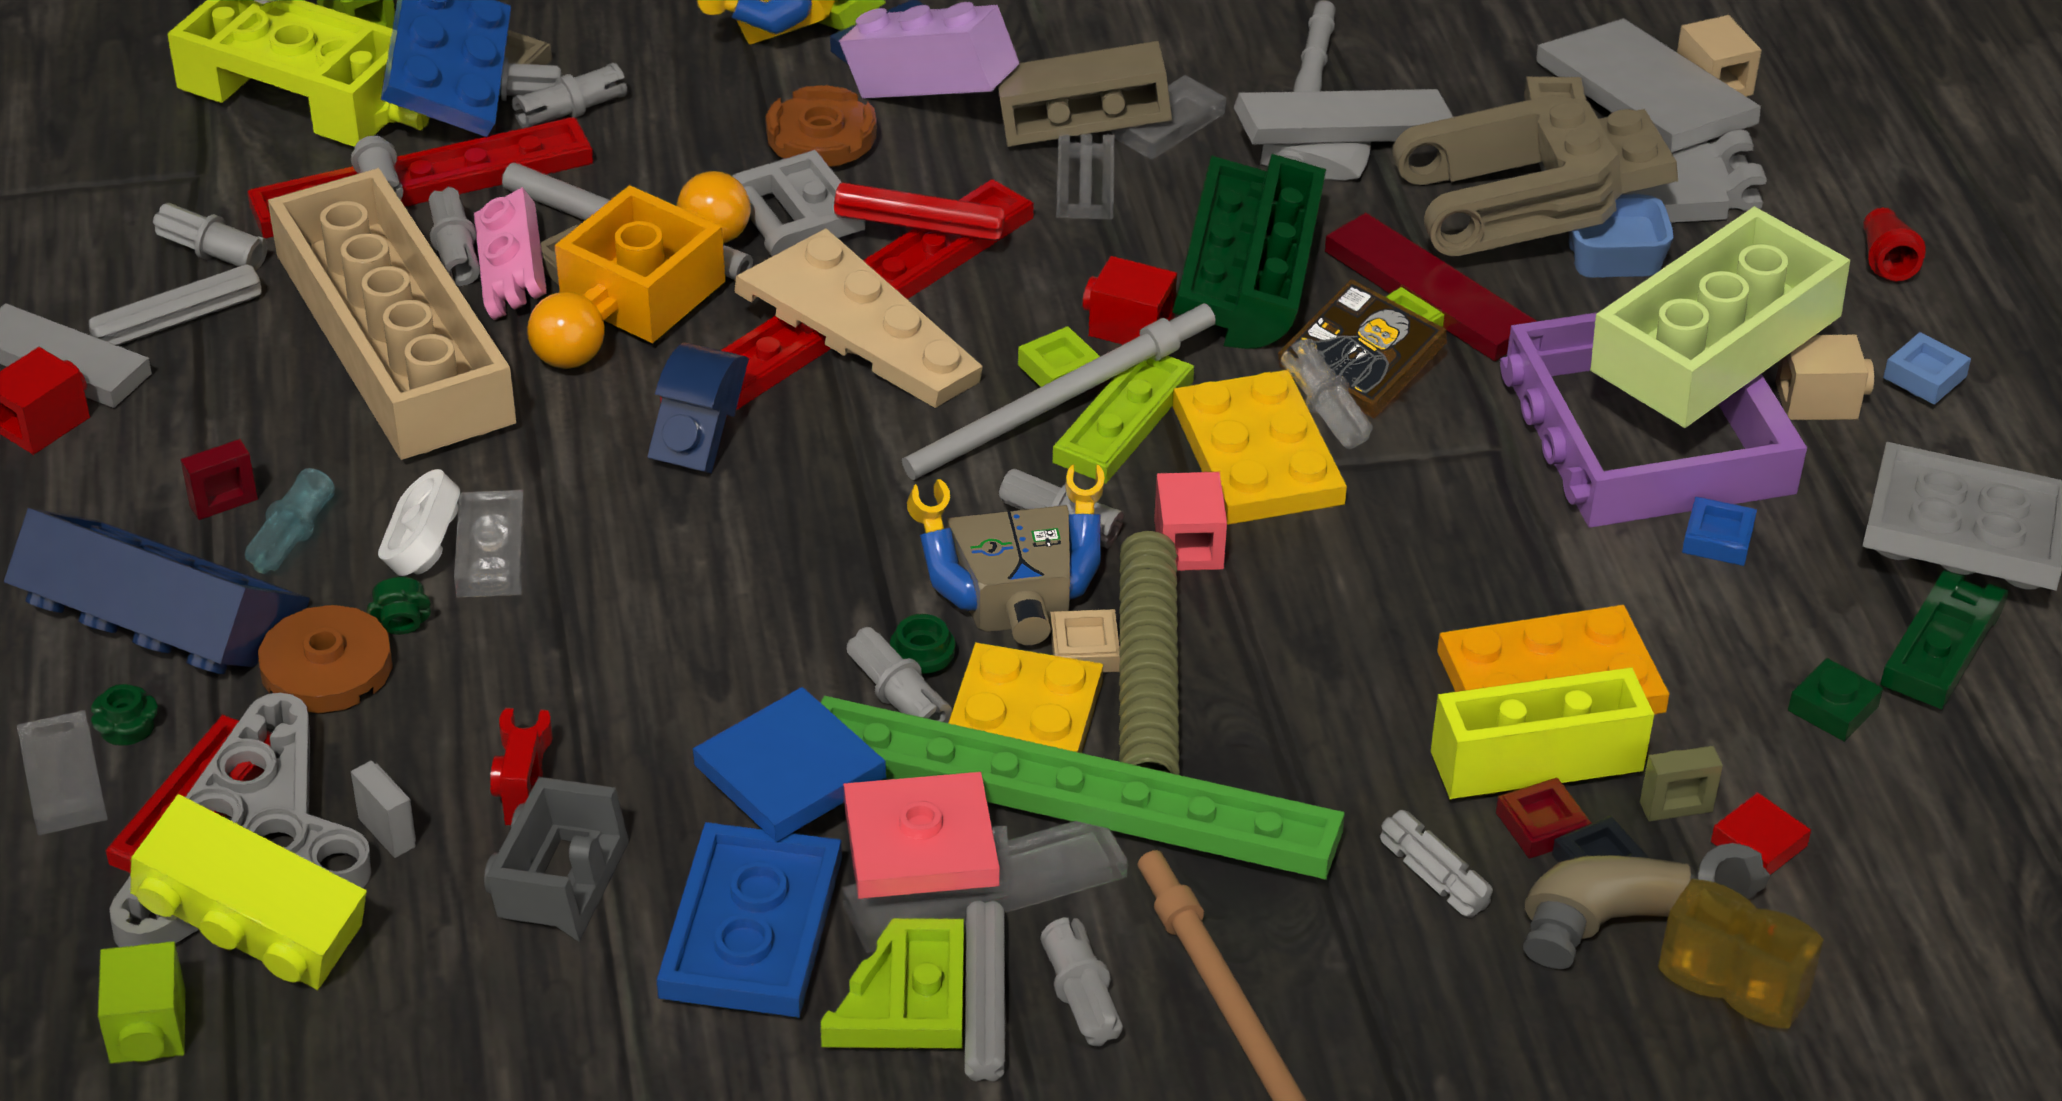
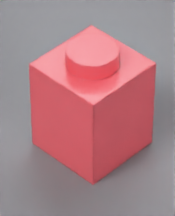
M1220 472L1157 473L1154 515L1155 530L1168 536L1174 542L1177 550V571L1224 569L1227 519Z

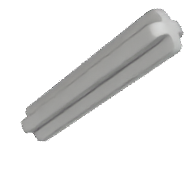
M245 264L93 316L88 321L90 335L119 346L257 298L262 293L260 279L253 267Z
M975 900L966 908L965 1074L975 1082L982 1079L994 1082L1004 1074L1005 1062L1004 908L995 900L987 903Z

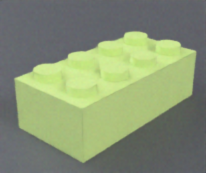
M1754 206L1596 314L1590 371L1686 428L1841 317L1850 259Z

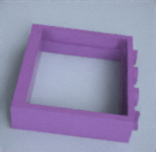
M1597 313L1511 325L1507 357L1500 358L1502 378L1508 387L1513 386L1521 401V410L1525 422L1528 425H1534L1541 438L1542 450L1548 464H1555L1563 479V488L1568 502L1572 505H1577L1588 528L1692 511L1695 497L1738 504L1797 494L1807 447L1762 374L1718 404L1745 449L1603 471L1552 379V376L1590 371Z

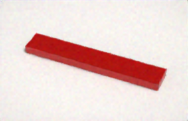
M571 117L397 156L394 167L399 183L403 188V196L400 201L406 207L428 202L433 191H444L447 187H452L459 194L502 185L504 172L511 163L523 165L545 175L593 164L592 147L576 117ZM352 166L247 190L250 208L262 237H274L268 205L269 199L359 173Z

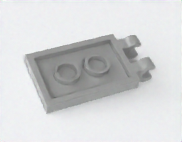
M1733 130L1724 134L1714 143L1708 144V141L1672 152L1677 161V182L1623 194L1652 195L1661 200L1666 207L1671 223L1727 219L1728 210L1732 208L1748 211L1754 206L1759 209L1762 208L1763 202L1758 189L1746 188L1751 185H1764L1767 178L1760 164L1747 163L1745 155L1732 156L1739 151L1753 150V143L1749 132ZM1539 162L1541 171H1545L1546 168L1543 162Z

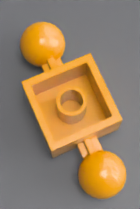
M718 171L703 172L691 178L684 185L678 196L677 206L629 185L556 243L555 253L560 292L545 297L535 306L527 326L529 343L535 354L545 363L557 368L569 369L584 365L601 348L605 333L604 321L648 342L654 343L725 282L723 244L738 237L747 226L750 218V199L744 186L729 174Z

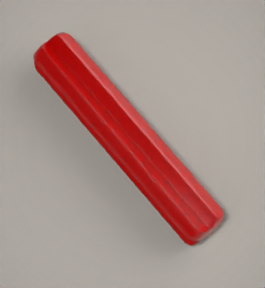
M846 182L839 183L834 198V213L839 217L991 241L1000 239L1004 226V209L999 206Z

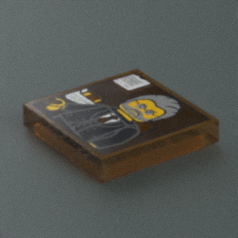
M1351 279L1278 352L1279 365L1368 416L1375 418L1447 343L1445 328Z

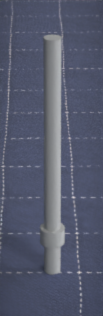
M1203 303L1170 321L1161 318L1140 330V336L904 457L902 464L905 472L912 480H915L1149 358L1158 361L1179 350L1180 342L1215 324V316L1212 309Z

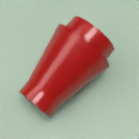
M1877 208L1871 211L1863 223L1867 235L1868 261L1871 269L1878 276L1891 281H1903L1911 278L1922 267L1926 253L1924 240L1917 232L1901 221L1893 210Z

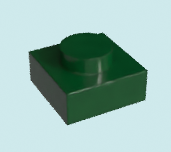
M1826 657L1792 691L1788 711L1845 742L1879 707L1883 688Z

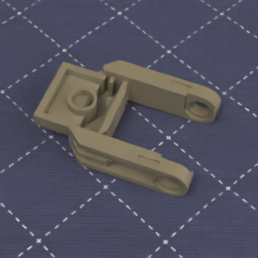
M1558 95L1545 96L1410 127L1396 139L1392 152L1394 162L1401 177L1416 185H1426L1449 179L1453 182L1543 162L1546 168L1545 171L1444 193L1435 198L1426 209L1424 225L1434 247L1439 252L1448 256H1462L1603 224L1617 210L1616 199L1621 194L1678 181L1677 161L1645 109L1636 111L1631 109L1618 110L1611 113L1608 117L1598 119L1588 101ZM1431 145L1438 149L1436 158L1427 166L1414 167L1408 163L1411 153L1420 146ZM1454 213H1465L1470 216V223L1464 231L1455 235L1441 232V225L1448 216Z

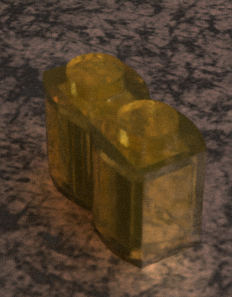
M1691 879L1670 909L1658 968L1670 980L1687 990L1705 996L1724 998L1732 1008L1753 1021L1771 1027L1790 1028L1810 996L1824 939L1812 927L1795 917L1777 911L1757 909L1743 895L1724 885L1706 880Z

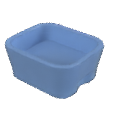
M1621 194L1616 199L1617 210L1603 224L1569 231V246L1574 252L1575 268L1579 274L1592 278L1652 276L1661 270L1663 261L1673 242V229L1663 202L1652 195Z

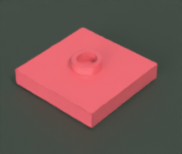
M981 772L843 784L844 806L858 899L999 886L1000 868Z

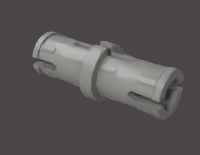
M611 63L606 65V67L575 78L568 74L558 77L555 80V85L523 96L513 97V109L518 110L522 108L524 111L515 115L522 128H527L565 115H571V117L582 116L585 113V108L626 96V83L617 85L615 82L616 80L623 79L624 75L617 64Z

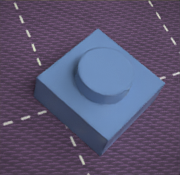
M1919 332L1887 359L1883 378L1935 405L1967 377L1971 358Z

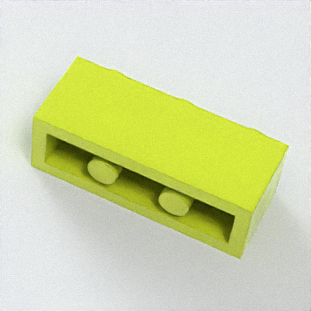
M1632 667L1438 694L1431 754L1449 799L1522 789L1557 777L1561 783L1641 772L1644 771L1654 713Z
M180 794L176 796L131 857L130 893L135 895L145 908L163 917H170L172 915L200 929L204 937L213 944L224 949L231 950L237 948L262 961L272 974L288 982L301 981L319 990L362 926L367 890Z

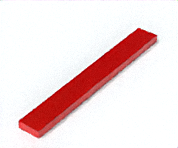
M994 179L989 180L959 199L961 201L999 206L1004 209V226L999 240L1033 219L1034 202ZM913 228L863 261L908 300L997 241ZM774 316L723 348L721 351L749 358L736 410L832 349L825 345L826 336L802 322L795 328Z

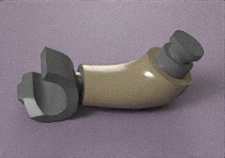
M1735 843L1718 845L1707 852L1695 875L1690 873L1689 864L1642 857L1580 856L1561 861L1542 875L1534 883L1527 895L1525 911L1532 922L1531 932L1525 938L1523 950L1529 958L1542 966L1564 969L1573 964L1576 956L1575 947L1580 944L1581 939L1594 936L1599 931L1600 925L1610 918L1626 916L1680 917L1682 912L1685 913L1689 921L1700 933L1712 940L1732 947L1744 925L1748 911L1728 904L1720 896L1733 900L1735 903L1753 898L1757 892L1765 888L1771 875L1763 867L1761 853L1749 846Z

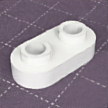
M435 469L429 471L412 483L398 501L380 545L378 556L399 576H405L412 572L415 574L424 573L437 562L442 554L443 547L440 544L449 523L454 519L459 510L457 502L460 496V488L442 470Z

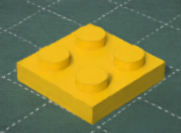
M975 642L948 723L1082 753L1103 683V664Z

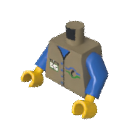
M1074 464L1067 471L1065 489L1070 501L1075 503V514H1069L1067 505L953 517L947 518L946 529H944L941 517L950 499V490L946 483L941 479H937L934 484V496L938 503L937 506H927L922 503L919 498L918 487L915 484L907 501V510L914 520L924 524L926 533L921 534L920 539L930 581L934 589L960 610L969 611L977 628L982 631L991 632L1011 629L1013 638L1023 645H1034L1045 640L1051 630L1050 612L1069 611V600L1081 597L1085 593L1101 562V515L1094 514V503L1098 502L1102 496L1105 479L1104 472L1099 465H1096V485L1087 490L1080 489L1074 484Z

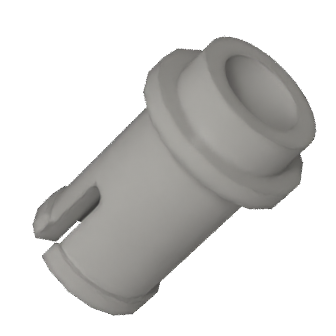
M368 136L358 141L351 155V163L357 173H363L379 168L399 199L402 198L403 188L399 183L394 167L397 160L394 146L379 136Z

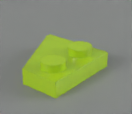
M892 918L876 941L877 949L875 953L868 959L863 960L850 978V992L835 1013L827 1011L822 1018L821 1046L856 1048H962L964 919Z

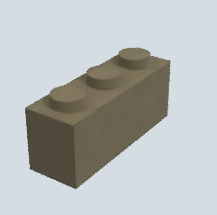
M1159 41L1020 63L998 84L1008 147L1172 120L1166 70Z

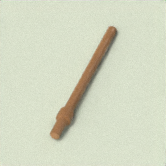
M1158 850L1147 852L1139 859L1138 868L1156 897L1154 910L1166 931L1179 937L1272 1101H1306L1201 921L1204 916V910L1189 886L1180 885L1162 852Z

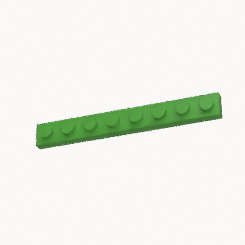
M824 696L821 701L822 705L885 760V779L981 772L986 800L990 803L1322 879L1327 878L1343 833L1345 812L829 696Z

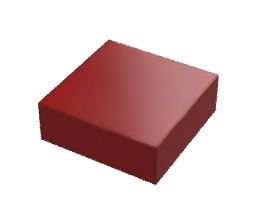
M1757 792L1714 825L1711 842L1716 846L1735 843L1751 847L1762 854L1763 867L1771 875L1808 846L1811 829Z

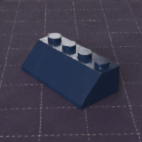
M32 508L27 509L4 579L5 583L28 591L25 602L58 613H63L65 606L81 611L78 622L86 626L110 633H117L119 626L135 631L132 639L133 643L168 654L171 653L173 646L189 652L186 661L188 664L218 674H225L228 665L254 668L259 662L258 650L266 633L283 618L306 609L310 598L100 520Z

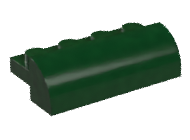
M1271 154L1265 171L1211 155L1172 313L1182 315L1203 303L1207 304L1214 313V325L1227 328L1223 345L1225 347L1241 349L1259 348L1269 345L1285 335L1293 325L1299 308L1326 169Z

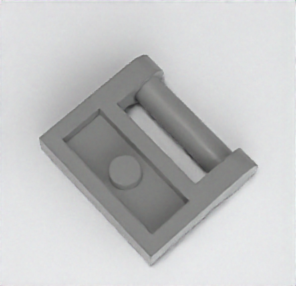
M816 150L733 175L748 193L751 205L749 219L765 238L764 245L771 257L825 228L837 238L865 230L864 220L839 217L834 213L836 189L839 183L842 182ZM773 193L794 221L782 224L761 196Z

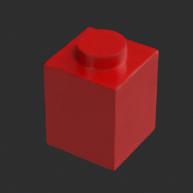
M1110 256L1099 276L1090 277L1084 291L1082 305L1083 310L1089 311V336L1124 345L1139 337L1140 330L1161 318H1165L1168 321L1174 319L1175 313H1172L1176 298L1177 272Z
M37 347L1 370L0 435L34 455L89 419L90 414L85 396L87 384L78 367L68 360L63 361L43 348Z

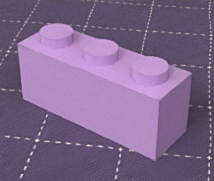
M962 2L947 9L930 10L927 5H920L904 12L887 13L886 9L878 8L859 16L856 19L857 25L839 40L862 98L992 91L1020 64L998 5L974 6L971 2Z

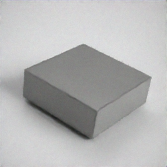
M372 760L352 770L351 777L359 820L394 858L415 848L416 837L410 798Z

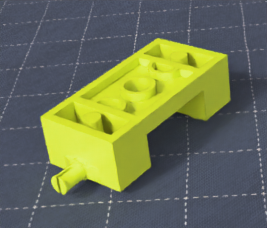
M206 0L167 33L178 89L223 103L250 78L265 82L290 92L307 96L309 98L314 133L354 147L361 139L377 134L389 122H399L414 127L417 130H422L428 124V116L381 100L392 28L303 0H278L266 4H261L254 0Z

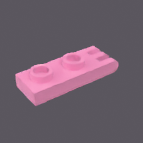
M522 187L505 197L491 200L481 210L474 213L483 301L488 314L493 320L506 315L505 299L516 310L526 305L525 289L528 290L534 299L547 293L535 202Z

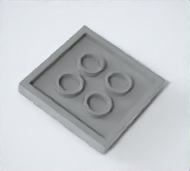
M1886 442L1862 547L1875 549L1881 555L1895 560L1915 558L1937 563L1948 571L1957 574L1968 575L1977 572L2003 578L2008 583L2023 589L2043 587L2057 591L2062 572V480Z

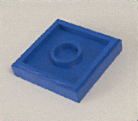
M803 687L693 748L694 765L775 842L844 803V783L879 781L886 778L885 760Z

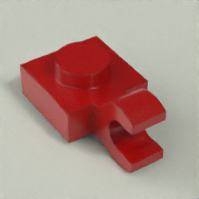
M505 708L499 717L501 743L506 751L504 756L495 755L493 758L490 788L493 797H502L505 825H511L516 808L521 803L525 804L539 777H543V755L553 738L551 717L548 710H540L537 723L530 728L516 727L514 708Z

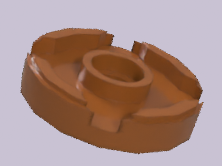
M828 85L803 87L792 91V99L786 100L783 103L781 98L772 103L766 114L768 145L778 156L784 159L816 150L828 166H839L860 158L872 148L877 137V120L874 107L868 101L866 105L859 102L858 94L846 88Z
M338 605L306 608L283 618L266 633L258 650L262 684L269 694L271 691L273 693L292 694L300 698L307 706V711L312 713L340 711L359 704L360 695L367 693L372 687L375 694L385 685L393 667L389 635L378 619L358 608Z

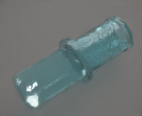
M312 468L302 470L283 499L276 500L269 505L265 513L266 522L245 550V558L254 564L255 571L265 574L269 570H278L299 541L304 542L310 538L314 530L313 521L335 494L333 493L335 485L325 473Z

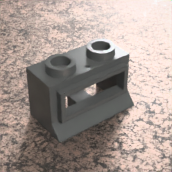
M543 777L538 778L525 804L521 803L516 808L512 818L511 830L500 851L491 855L485 869V889L492 896L498 918L556 926L580 942L629 844L615 787ZM560 841H571L569 858L572 868L568 876L544 874Z

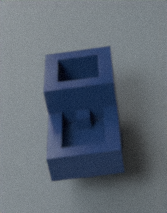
M687 342L680 344L668 358L656 387L655 395L662 397L647 457L712 474L726 416H735L749 358Z

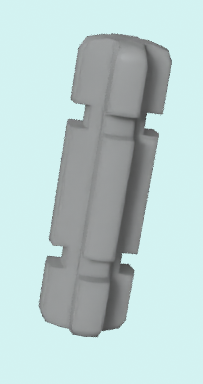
M1399 810L1392 817L1385 819L1381 825L1383 829L1380 835L1381 842L1398 857H1403L1406 854L1407 856L1403 862L1441 896H1447L1449 893L1450 897L1447 901L1464 917L1472 918L1480 910H1485L1491 902L1490 896L1493 891L1492 886L1476 871L1469 870L1466 873L1465 871L1469 865L1430 830H1425L1422 833L1421 831L1425 826L1411 813Z

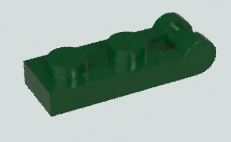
M1944 569L1887 661L1880 685L1943 709L1991 626L1997 623L2006 603L2008 590L1990 583L1986 588L1965 581L1966 575L1957 574Z

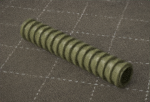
M1142 531L1127 537L1120 548L1119 761L1179 775L1177 550L1174 542L1168 536L1155 531Z

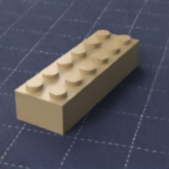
M379 168L268 200L277 257L401 460L516 424L510 366Z

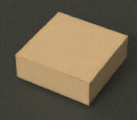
M1115 609L1050 612V634L1054 656L1103 664V672H1120V647Z

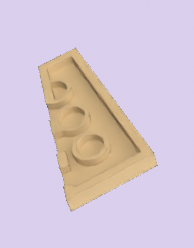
M827 228L736 276L734 293L750 302L759 297L776 307V317L795 328L802 322L826 336L825 345L844 356L847 353L858 354L873 363L872 372L934 408L980 383L982 365Z

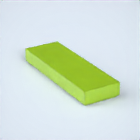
M1166 356L1158 361L1149 358L1116 375L1053 446V463L1067 469L1074 464L1075 472L1095 480L1096 465H1099L1104 472V483L1106 484L1173 406L1174 388L1190 386L1193 383L1194 365L1170 356Z

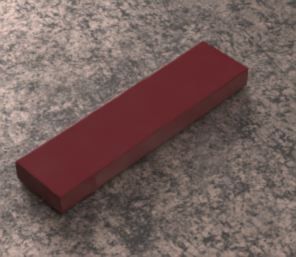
M1366 212L1326 235L1325 252L1388 293L1403 287L1445 314L1443 323L1445 330L1493 361L1507 354L1511 325L1537 322L1529 315Z

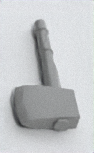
M1322 0L1316 3L1313 16L1308 22L1310 30L1306 48L1301 54L1302 66L1296 78L1293 92L1321 91L1323 66L1327 63L1326 52L1329 38L1335 27L1333 21L1335 6L1329 1ZM1371 142L1263 144L1260 164L1268 166L1271 154H1276L1325 168V179L1349 180L1361 176L1370 155Z

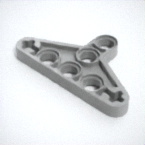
M272 693L258 698L249 706L186 798L207 809H211V811L229 815L232 818V822L262 837L275 832L286 833L292 836L294 841L285 849L322 867L320 862L331 854H350L357 859V862L352 867L342 871H328L361 888L369 881L371 875L368 841L365 837L352 828L309 815L310 729L307 706L300 698L286 693ZM267 728L275 729L270 735L271 747L264 743L267 737ZM249 761L251 764L264 769V772L258 778L250 781H237L228 776L237 764ZM131 875L110 906L113 936L118 947L175 941L176 944L199 930L197 927L174 915L163 917L156 914L157 920L148 918L151 911L145 908L135 895L130 893ZM131 920L141 923L139 925H133L131 923Z

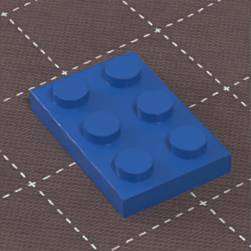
M397 0L381 100L487 137L496 120L511 6L496 0Z
M705 822L657 977L658 999L800 1018L842 860L841 840L791 833L775 842L762 829Z

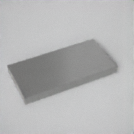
M1624 18L1538 45L1537 62L1558 77H1581L1585 95L1611 113L1623 109L1635 111L1645 109L1671 153L1721 137L1729 131L1742 130L1759 123L1760 105Z

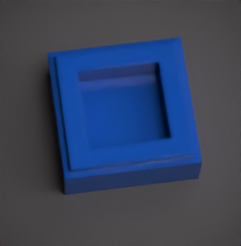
M1695 497L1682 553L1745 566L1757 509Z

